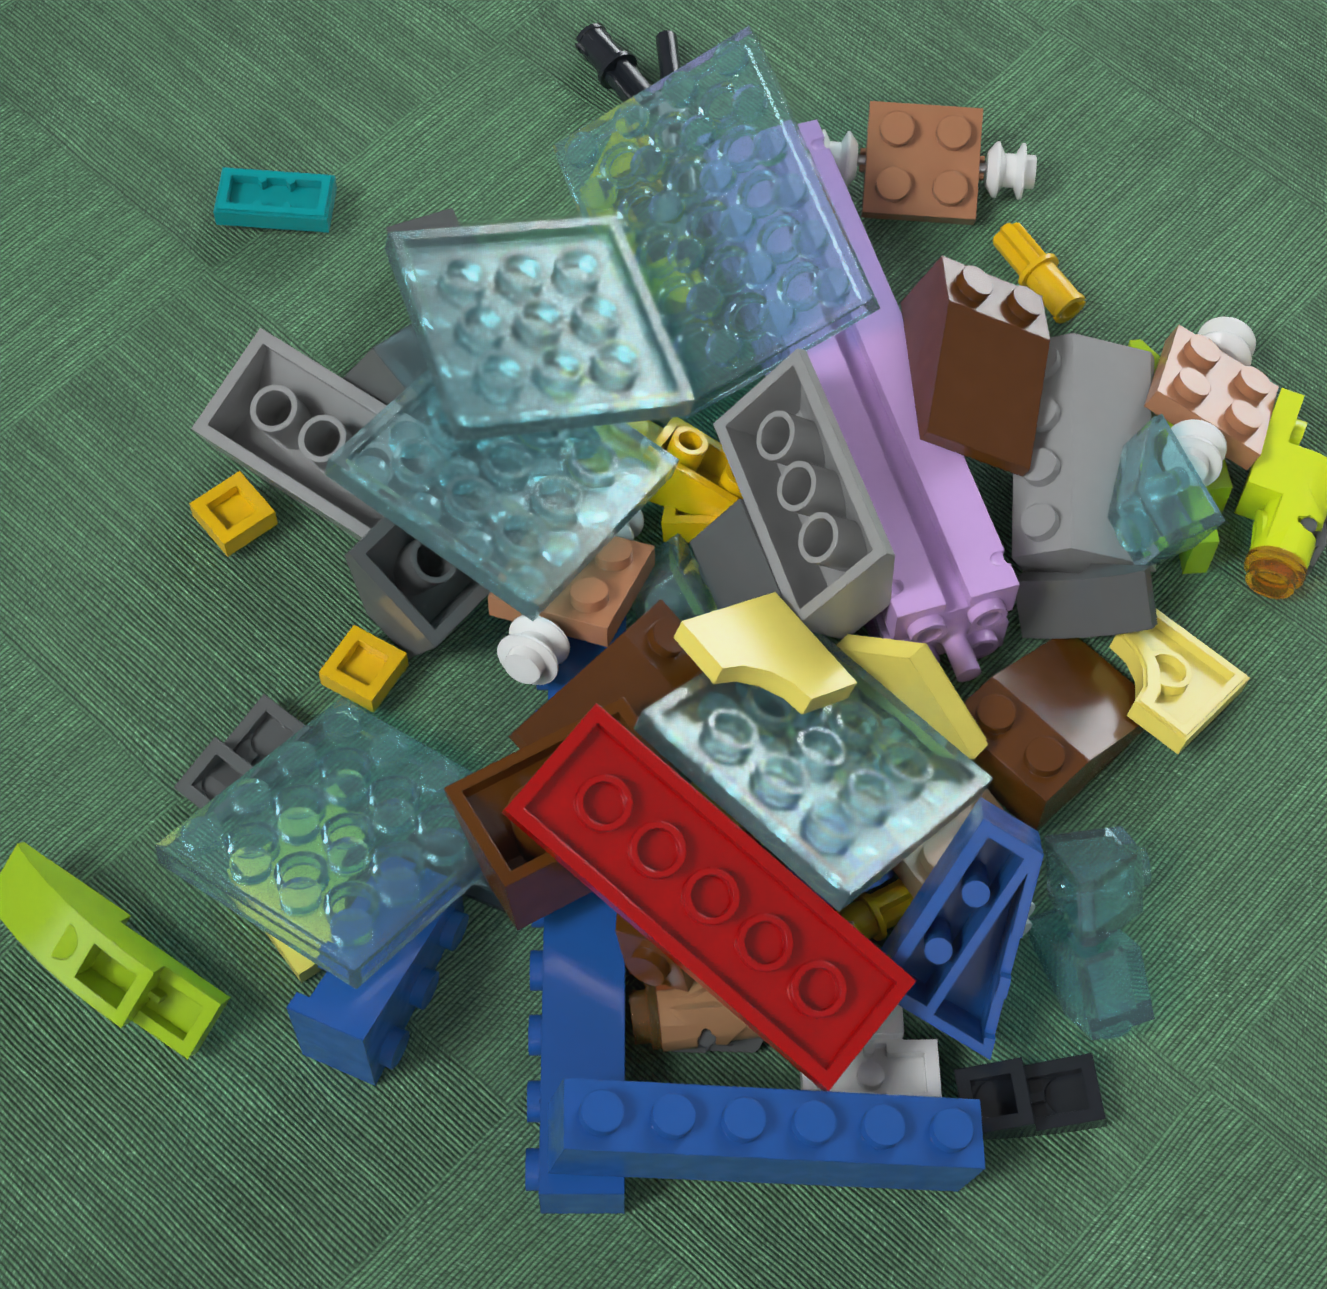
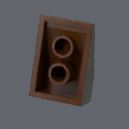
M941 256L900 302L920 440L1023 477L1031 467L1050 345L1042 295L1035 293L1026 286H1017L989 275L976 266L965 265Z
M660 599L508 737L521 749L583 718L596 703L604 707L625 697L674 767L748 697V694L737 682L712 683L673 638L682 621Z
M1080 638L1051 639L992 676L964 702L988 743L986 748L974 760L964 759L1001 805L1018 820L1039 831L1145 730L1127 716L1135 701V685Z

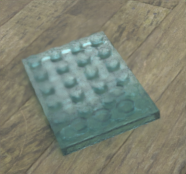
M750 26L740 30L552 146L658 420L665 426L673 416L686 420L769 373L797 348L807 351L881 309L761 42Z

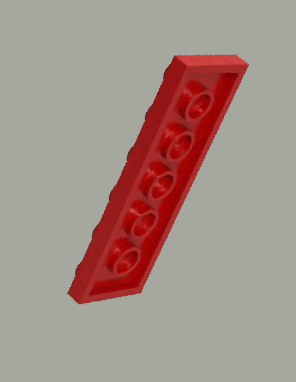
M597 703L501 812L822 1091H830L916 982L906 971Z

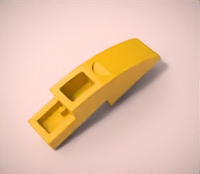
M565 368L535 403L530 419L581 449L575 466L627 493L663 507L664 505L676 507L677 511L691 515H712L719 517L738 499H743L721 443L675 415L665 428H662Z

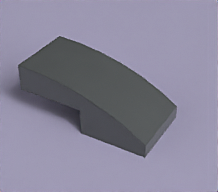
M1091 563L1082 573L1023 571L1017 577L1020 585L1016 602L1022 638L1066 639L1109 636L1149 630L1158 624L1151 571L1148 565Z
M263 694L224 743L216 737L210 742L174 788L225 828L267 793L297 762L318 736Z

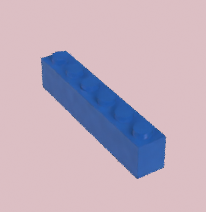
M563 1078L548 1103V1174L958 1192L986 1169L980 1099Z

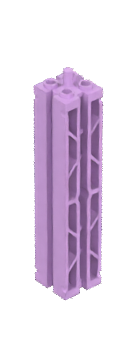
M816 119L774 129L772 141L755 145L751 135L706 145L705 178L710 189L704 190L703 221L709 236H713L715 239L714 249L765 377L797 348L807 351L895 554L890 605L865 624L869 637L926 643L938 663H940L939 655L947 654L959 682L970 681L981 674L977 659L991 654L998 647L1002 646L1009 623L1007 619L1008 611L1013 610L1020 584L1011 563H1007L1003 558L1004 547L964 456L920 440L902 313L831 150L824 146L825 137Z

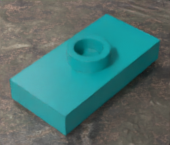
M222 167L213 211L216 225L329 233L337 192L335 175Z

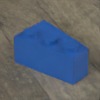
M980 797L880 950L916 980L914 985L898 1003L900 1007L991 1060L996 1040V1029L1004 999L1008 995L1014 960L1020 938L1023 937L1044 853L1037 830Z
M389 856L387 857L350 912L348 921L353 923L340 949L328 945L319 958L318 967L327 972L311 996L308 997L296 992L286 1007L303 1055L376 1086L385 1067L393 1070L397 1066L409 1040V1031L405 1030V1027L416 1007L424 1010L429 1004L439 981L440 974L435 969L445 949L453 952L458 947L467 928L469 915L464 913L461 886Z

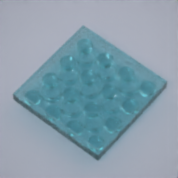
M617 215L388 233L385 251L455 442L690 415L696 399Z
M479 323L328 458L325 475L531 621H534L673 476L679 459Z
M815 632L812 633L857 682L847 699L802 715L783 698L759 686L739 682L713 684L703 672L643 710L634 730L839 912L980 798L993 780L991 776L846 655L826 636Z
M341 697L155 844L158 862L351 987L358 989L484 875L444 791V787L474 772Z

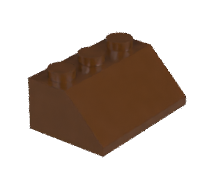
M625 697L602 707L676 772ZM582 718L444 787L446 797L488 884L517 931L592 892L501 813Z

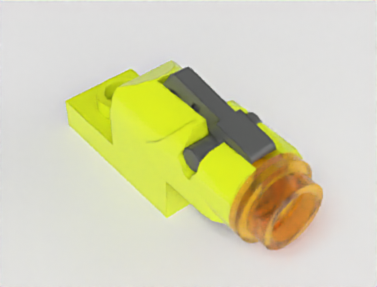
M1281 388L1273 407L1262 453L1251 465L1234 512L1254 520L1251 546L1244 561V570L1247 573L1245 581L1254 592L1272 599L1288 598L1294 593L1295 589L1302 586L1306 576L1310 574L1327 546V457L1299 446L1308 423L1297 419L1305 395Z

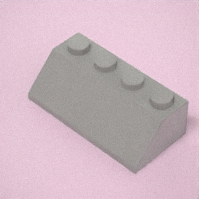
M262 328L255 334L191 428L216 450L357 540H360L433 470L450 487L459 454L455 447Z
M1076 333L1050 337L1031 467L1023 477L1013 473L1012 559L1022 571L1082 573L1093 563L1148 565L1151 572H1156L1155 413L1144 407L1154 377V357L1151 352Z
M797 348L714 422L713 425L785 603L811 632L843 639L847 634H854L890 605L895 554L807 351Z

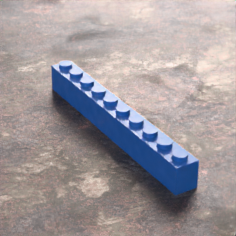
M626 616L610 644L626 631ZM567 636L570 644L568 657L565 661L558 664V673L554 680L544 685H537V690H548L549 700L607 647ZM593 891L531 923L532 928H544L543 950L530 951V991H542V1014H529L528 1052L529 1056H541V1080H528L527 1123H540L539 1148H526L525 1187L526 1191H539L541 1214H625V1177L548 1174V1103L563 1078L625 1081V962L615 931L617 912Z

